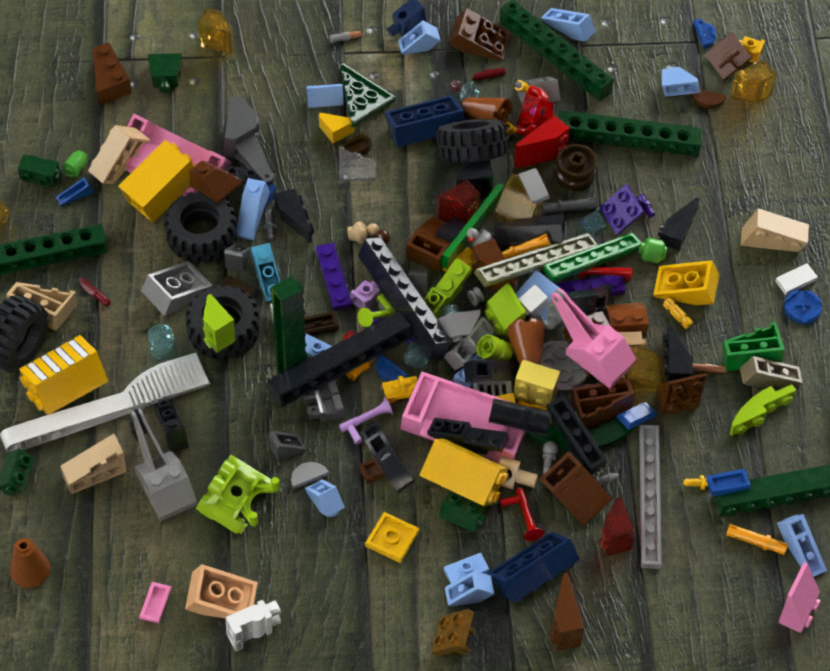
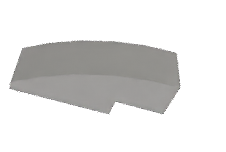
M484 316L475 323L471 333L464 336L463 341L454 343L448 349L444 358L454 370L464 366V363L473 354L477 353V344L480 338L487 334L492 335L495 332L494 328Z

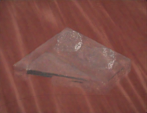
M339 146V181H376V161L365 158L359 153L349 152L345 150V147Z

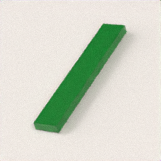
M498 183L446 249L442 257V267L448 269L468 243V229L474 228L478 230L503 198L505 185Z
M633 233L543 265L542 271L552 282L636 252L639 250L641 242Z

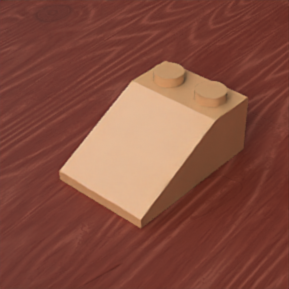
M201 564L192 572L185 610L205 616L226 618L254 605L258 582Z

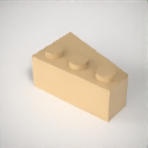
M16 282L6 294V298L13 295H22L43 306L48 313L49 323L47 326L54 331L60 328L77 307L76 291H70L69 293L60 292L58 288L48 290L41 289L38 285Z
M115 434L110 435L60 466L62 476L71 494L127 472L124 453Z

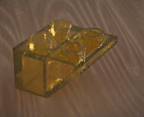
M764 59L752 63L746 69L739 70L735 74L730 97L753 103L763 101L772 96L777 73Z
M512 174L504 187L495 213L511 220L533 218L543 202L532 205L519 176Z

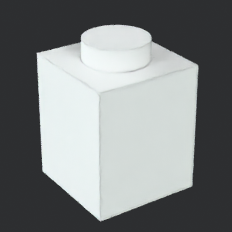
M536 285L519 298L521 305L526 311V316L529 314L532 318H535L539 312L541 313L549 305L548 297Z

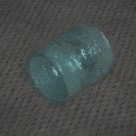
M164 324L153 326L148 332L150 352L156 359H167L175 351L173 331Z

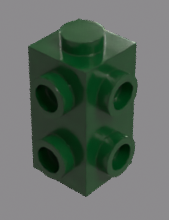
M23 154L17 168L20 180L38 183L43 186L55 187L57 180H60L62 176V170H60L58 161L39 158L34 155Z
M19 448L7 453L0 474V490L7 496H15L26 490L27 480L33 469L34 457Z
M450 491L441 502L439 518L475 533L486 522V506Z

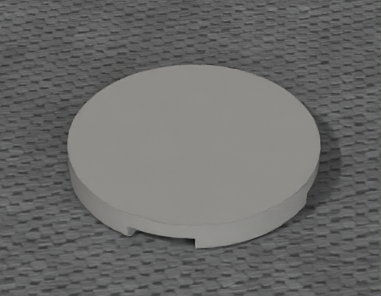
M552 340L543 344L541 365L560 371L559 392L572 391V388L582 386L589 376L586 375L578 363L565 354L569 346L568 341L553 342Z

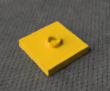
M384 512L367 539L365 547L402 563L419 534L420 528Z

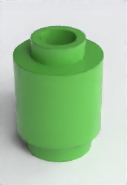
M80 150L73 152L63 164L64 173L69 177H77L88 164V156Z

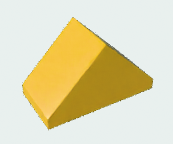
M319 113V127L332 143L355 132V127H351L348 117Z

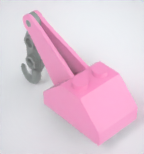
M558 288L551 295L547 309V320L549 322L544 320L540 312L538 313V320L543 322L544 327L549 330L554 329L562 320L564 321L573 339V342L567 347L565 354L609 389L635 365L636 357L625 338L609 325L594 324L569 298L564 290Z

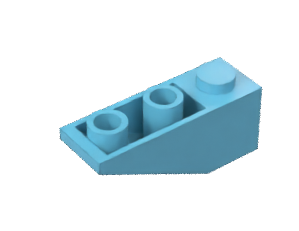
M270 243L251 247L250 254L266 302L272 301L271 287L279 283L280 278Z

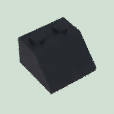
M490 159L470 162L456 177V202L486 199L492 192L493 172Z

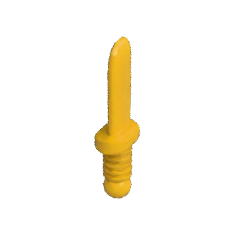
M700 475L699 479H685L683 482L685 486H700L701 490H705V486H708L703 475Z

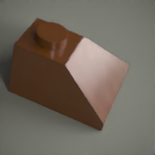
M202 160L190 169V186L217 203L221 202L243 184V180L211 162Z

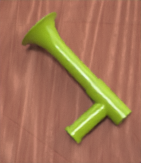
M384 294L379 295L377 300L383 305L385 310L371 312L366 307L359 310L357 318L361 326L369 327L374 319L388 317L396 313Z

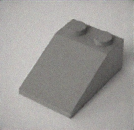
M187 261L148 274L141 292L166 316L188 305L193 298L196 299V294L205 292L206 288H212V284Z

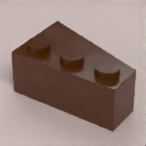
M110 43L92 48L98 104L101 105L132 93L130 79Z
M629 379L619 380L611 389L603 383L574 387L571 392V405L586 429H589L631 409L634 393Z

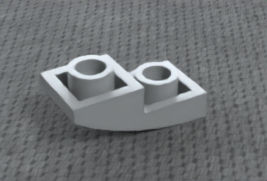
M536 168L518 174L532 205L549 199L548 192Z

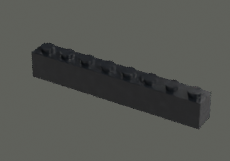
M381 238L365 239L358 257L395 312H398L411 325V336L428 360L444 358L452 341Z
M396 312L359 333H355L353 336L340 341L336 345L323 350L321 353L306 359L304 362L289 368L287 371L272 377L267 381L269 395L282 408L412 339L411 325Z

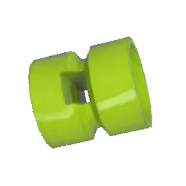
M490 334L481 337L477 344V354L486 360L509 361L513 354V348L509 342Z

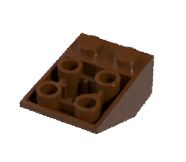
M466 8L456 18L448 44L463 53L503 60L511 33Z
M432 216L420 226L406 243V258L439 272L442 268L443 253L450 246L451 242L438 237L436 232L446 222Z
M706 373L657 385L655 396L662 414H675L681 410H692L700 406L707 376Z
M569 451L539 478L543 485L583 526L613 499Z

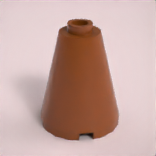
M467 97L461 103L464 115L472 120L497 119L504 123L510 122L507 119L508 115L512 114V103L507 98Z
M530 318V321L525 322L523 319L512 322L507 328V336L520 366L523 360L541 365L545 336L544 323L534 318Z
M19 539L13 547L9 567L11 579L22 588L40 586L50 575V562L46 555L30 539Z

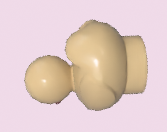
M358 221L353 226L348 227L349 240L356 241L359 244L364 243V240L367 239V234L373 236L379 233V226L375 223H371L366 227L364 223Z

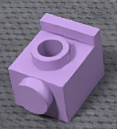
M364 280L355 290L351 291L352 304L359 309L364 307L370 309L378 301L377 297L380 295L379 286L374 281L369 283Z

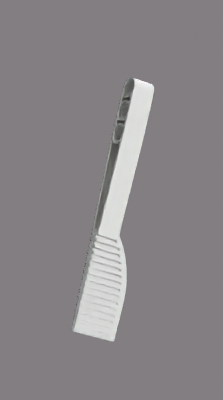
M197 353L189 354L148 369L135 378L121 393L6 428L0 433L7 453L18 448L23 451L130 414L135 409H144L145 406L150 407L151 404L159 403L162 400H169L170 398L209 386L210 382Z

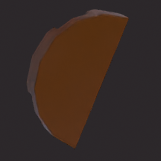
M700 89V93L691 94V97L698 106L708 109L722 105L726 100V95Z

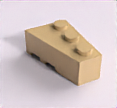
M115 125L110 130L105 143L100 147V151L92 161L88 171L101 183L114 184L128 168L126 164L133 156L136 158L139 155L137 151L144 143L148 144L150 139L137 128Z
M758 208L742 227L741 246L800 252L808 243L809 225Z

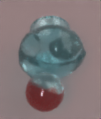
M453 80L450 85L454 92H460V99L462 101L467 97H477L480 92L472 81L463 85L460 80Z
M411 341L407 345L408 351L404 352L403 359L408 366L421 369L426 366L428 359L417 343Z

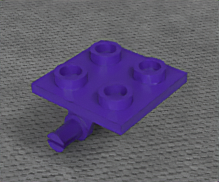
M625 184L600 206L601 211L617 236L638 219L644 211L648 218L655 216L650 201L646 200L644 194H639L636 198L628 184Z

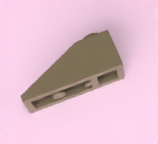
M753 356L740 367L744 385L761 388L789 386L791 384L801 385L803 383L798 366Z

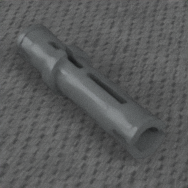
M596 197L570 201L557 200V202L541 204L543 216L597 209Z

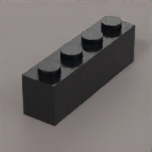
M563 395L547 404L546 410L552 411L551 422L580 464L591 475L603 469L607 462L606 457L565 396Z

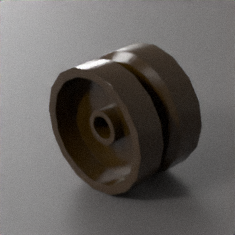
M570 144L562 148L558 153L555 176L557 182L565 189L571 191H582L589 188L594 182L597 166V157L593 150L581 144Z

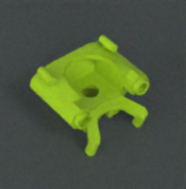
M230 455L221 466L218 474L211 481L207 488L209 489L208 492L202 497L196 509L209 519H213L234 533L242 535L248 524L238 514L241 511L250 525L256 526L259 521L257 513L251 510V501L260 493L278 492L281 488L279 478L273 477L270 479L235 456ZM233 486L240 487L242 495L238 497L233 496L230 491Z

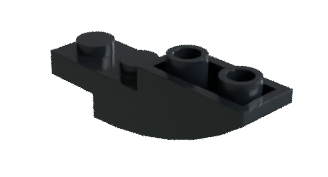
M603 284L588 291L579 289L567 295L585 315L606 310L607 304L610 302L612 286Z
M434 418L427 432L429 436L435 439H446L474 453L487 455L488 451L503 452L509 439L507 432L473 428L470 422Z
M377 421L360 431L368 448L398 493L415 482Z

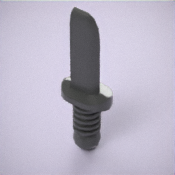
M265 209L266 224L263 225V230L267 231V239L273 241L274 230L277 229V225L273 223L272 211Z

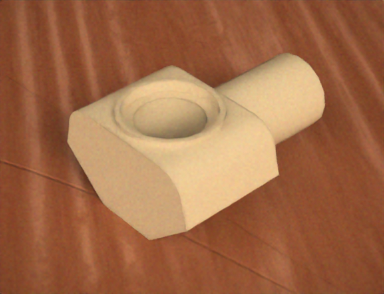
M504 456L501 457L499 464L507 467L512 472V477H508L504 485L501 484L502 487L514 489L515 484L519 483L535 488L538 479L537 474L520 470L521 461Z

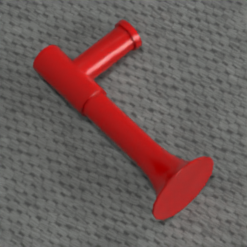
M593 267L579 272V277L582 280L587 275L622 276L624 281L628 282L631 280V276H633V268Z
M523 488L516 489L517 496L500 499L501 507L519 503L527 525V532L523 536L526 541H535L543 536L544 531L537 528L533 522Z

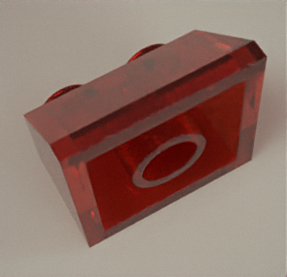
M468 180L463 181L437 197L436 218L447 222L454 216L467 223L480 207L481 194Z
M621 496L616 498L602 528L600 544L603 550L606 549L608 556L625 552L632 548L635 530Z

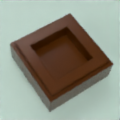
M376 459L359 464V470L366 484L385 477V473Z

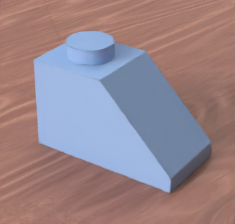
M423 20L398 40L403 55L429 51L441 41L437 28Z
M680 67L662 69V88L665 97L700 93L698 79Z
M321 479L305 488L323 515L332 517L339 514L340 510L345 508L336 486Z
M475 570L445 587L448 606L480 603L494 595L491 576Z

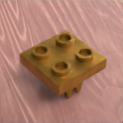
M465 609L441 616L431 653L437 657L453 652L464 655V653L469 654L470 648L466 646V641L469 634H475V630L470 627L474 612Z

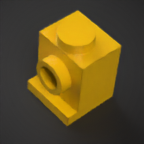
M744 36V39L739 41L751 55L752 59L749 61L758 64L765 40L759 41Z

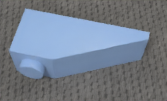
M551 8L541 17L544 23L573 40L586 42L596 32L590 14Z
M250 178L247 180L242 195L236 229L238 238L254 240L270 193L265 181Z
M803 514L793 515L777 523L784 541L788 543V548L800 567H802L804 562L807 563L813 577L827 571Z

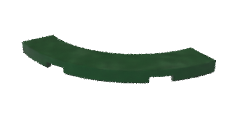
M615 418L610 423L597 429L588 430L598 447L602 449L609 444L622 440L636 427L628 430ZM549 426L546 436L529 431L526 432L528 438L541 445L548 441H553L561 451L571 452L554 427Z

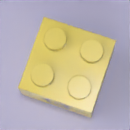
M523 360L515 378V399L547 408V404L553 402L556 397L560 371Z

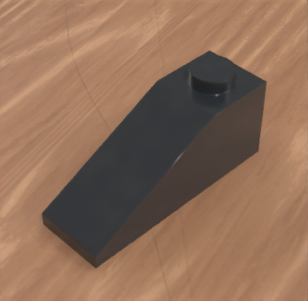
M699 198L692 200L669 217L664 226H660L657 236H660V240L664 241L665 246L678 251L681 250L698 210Z

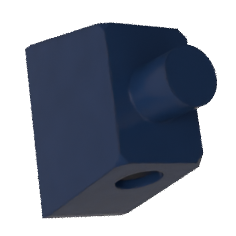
M417 0L407 1L392 14L394 24L389 26L387 31L391 37L398 33L403 37L422 20L427 22L424 7Z

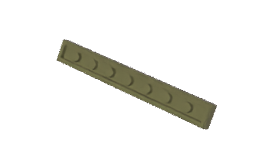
M589 233L563 242L477 268L474 274L484 287L542 269L543 265L595 247L598 244Z

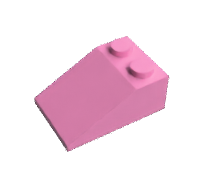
M805 562L791 587L778 622L799 633H802L804 626L809 627L813 618L810 614L812 610H817L821 601L817 599L820 590L808 564Z

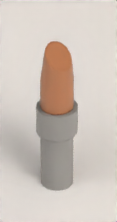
M362 31L330 35V42L348 41L362 37Z

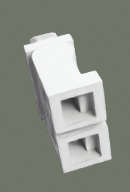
M261 600L257 602V605H252L226 617L227 637L235 651L243 649V642L251 638H260L265 633L266 635L271 634L272 627L281 623L279 616L281 610L276 601L265 604Z

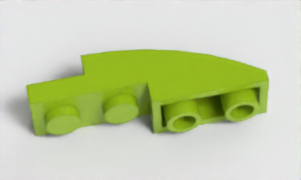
M458 258L455 259L435 288L432 287L423 299L436 319L457 297L464 287L463 283L473 271L470 266Z
M791 384L776 392L770 386L756 394L740 409L732 422L729 434L731 436L743 434L753 426L758 427L763 424L767 413L773 412L779 406H786L794 400L796 393L794 386Z

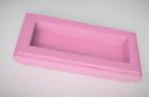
M152 582L139 619L159 623L172 586Z

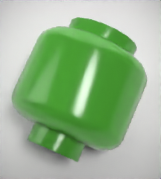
M648 237L644 243H640L638 253H641L643 261L658 264L661 260L664 261L667 246H665L662 240Z

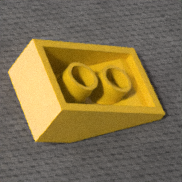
M712 260L659 266L653 296L665 300L672 298L675 302L695 306L714 304L719 273Z

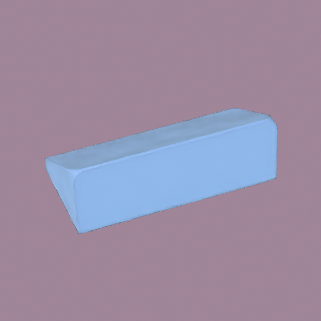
M343 85L307 86L308 107L342 106L344 104Z

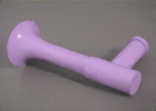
M384 397L383 402L378 407L340 424L339 428L342 433L349 431L355 445L363 440L359 436L355 428L356 426L382 413H391L393 415V411L389 402Z

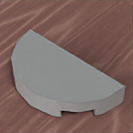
M316 462L303 463L296 467L292 473V489L294 490L329 475V471L325 466Z

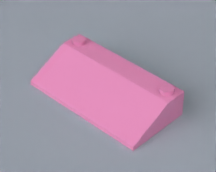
M134 113L127 127L137 128L150 139L148 144L144 143L137 151L139 155L136 158L133 156L126 164L128 166L126 171L130 173L164 140H167L170 144L172 142L175 143L183 155L187 153L192 158L194 165L203 160L225 169L232 164L227 158L211 150H206ZM190 186L182 195L186 196L189 192L197 193V190Z
M425 372L420 374L402 415L400 427L403 431L432 441L435 438L429 436L427 432L434 418L470 422L473 428L507 432L509 439L503 452L488 451L487 455L479 454L496 463H499L502 456L515 460L525 431H522V429L518 430L488 422L493 399L500 400L501 398Z

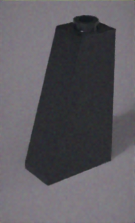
M564 214L496 222L494 229L491 231L492 239L496 241L498 246L520 245L547 234L550 243L563 242L566 232Z

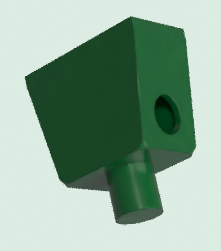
M182 53L148 54L153 87H160V92L169 93L170 87L179 86L183 68Z

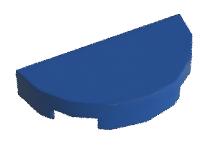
M694 19L693 24L703 49L711 47L716 39V29L712 24L709 25L706 22H702V19Z
M383 354L378 356L376 371L383 381L398 380V376H403V378L409 377L406 372Z

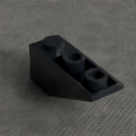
M295 188L275 193L274 201L279 218L309 243L312 242L314 228L312 223H308L309 216L307 210L302 207L303 199L301 194L298 195Z
M668 324L667 331L663 332V343H666L663 359H667V364H664V375H667V382L693 375L692 356L673 326Z
M471 360L464 363L465 383L479 381L515 382L519 371L518 362Z
M162 400L157 404H153L169 451L175 452L189 448L185 428L173 400Z

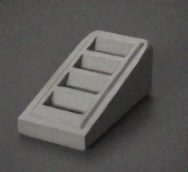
M479 381L472 384L473 389L480 391V388H483V392L487 394V387H491L492 396H495V387H498L499 395H503L502 386H506L507 394L512 393L511 381Z

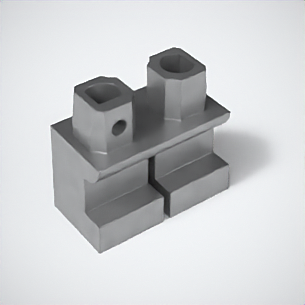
M335 380L303 396L305 404L315 402V405L307 407L309 419L320 418V422H327L344 418V408Z

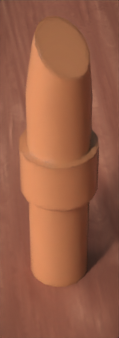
M692 363L693 371L710 374L727 373L723 366Z

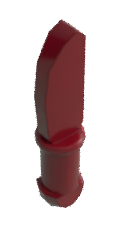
M82 277L80 279L81 286L88 293L98 299L102 305L110 306L111 300L103 295L100 290L96 289L85 278Z

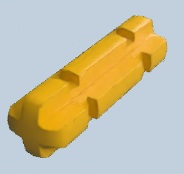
M672 298L665 300L663 306L670 310L671 315L685 329L690 328L693 325V320L687 316L678 304L675 305L676 302Z

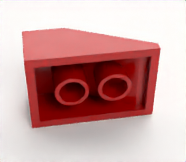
M553 115L515 144L514 167L517 169L555 160L561 149L568 146L570 127Z

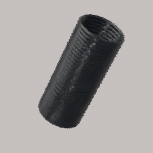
M494 398L488 422L546 436L552 411L536 407L532 408V406L525 407L522 404Z

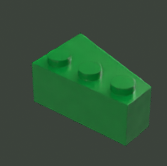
M776 321L770 323L769 327L757 328L755 332L748 335L744 333L724 341L721 357L725 370H740V367L753 356L783 363L785 349Z

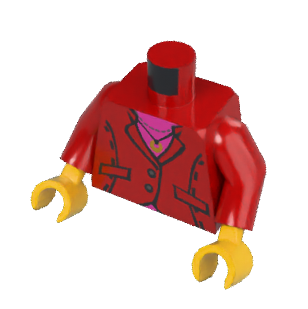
M517 80L522 83V87L520 89L515 87V89L520 92L528 91V93H526L517 127H514L510 122L504 124L510 127L509 130H506L507 135L511 136L516 133L517 135L527 136L553 116L554 104L549 102V97L545 90L532 85L528 86L526 82Z

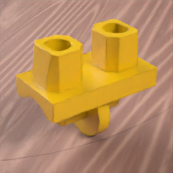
M398 376V380L383 382L382 387L387 401L394 403L399 399H410L417 383V377L403 378V376Z

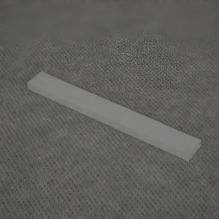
M639 425L641 568L661 569L659 425Z

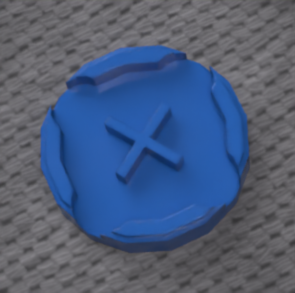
M795 290L786 297L784 311L787 317L795 323L811 324L820 317L822 303L820 298L811 291Z

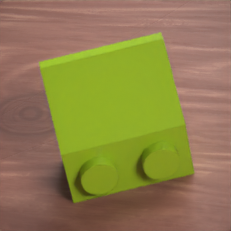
M509 283L505 284L487 301L485 313L488 320H492L496 334L500 335L502 340H507L508 326L519 319H523L525 322L526 311Z
M209 294L203 316L204 341L209 348H213L218 353L236 341L234 319Z

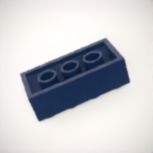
M453 95L384 112L391 137L397 147L407 146L414 142H423L434 137L437 138L436 132L440 126L465 120L464 110Z
M550 532L489 571L487 575L491 576L492 582L505 598L518 602L523 600L531 591L540 589L542 584L548 580L555 579L563 570L572 568L574 563L579 561L580 558L571 539Z

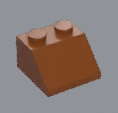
M641 302L607 305L604 314L610 327L617 332L641 331L642 336H647L648 316L646 307Z

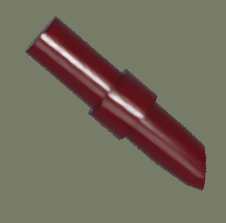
M505 68L489 69L484 72L475 73L472 80L489 79L505 75Z

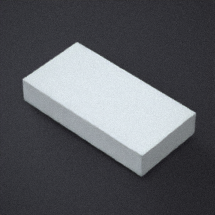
M805 264L777 277L775 282L783 293L787 295L817 281L818 276L808 264Z

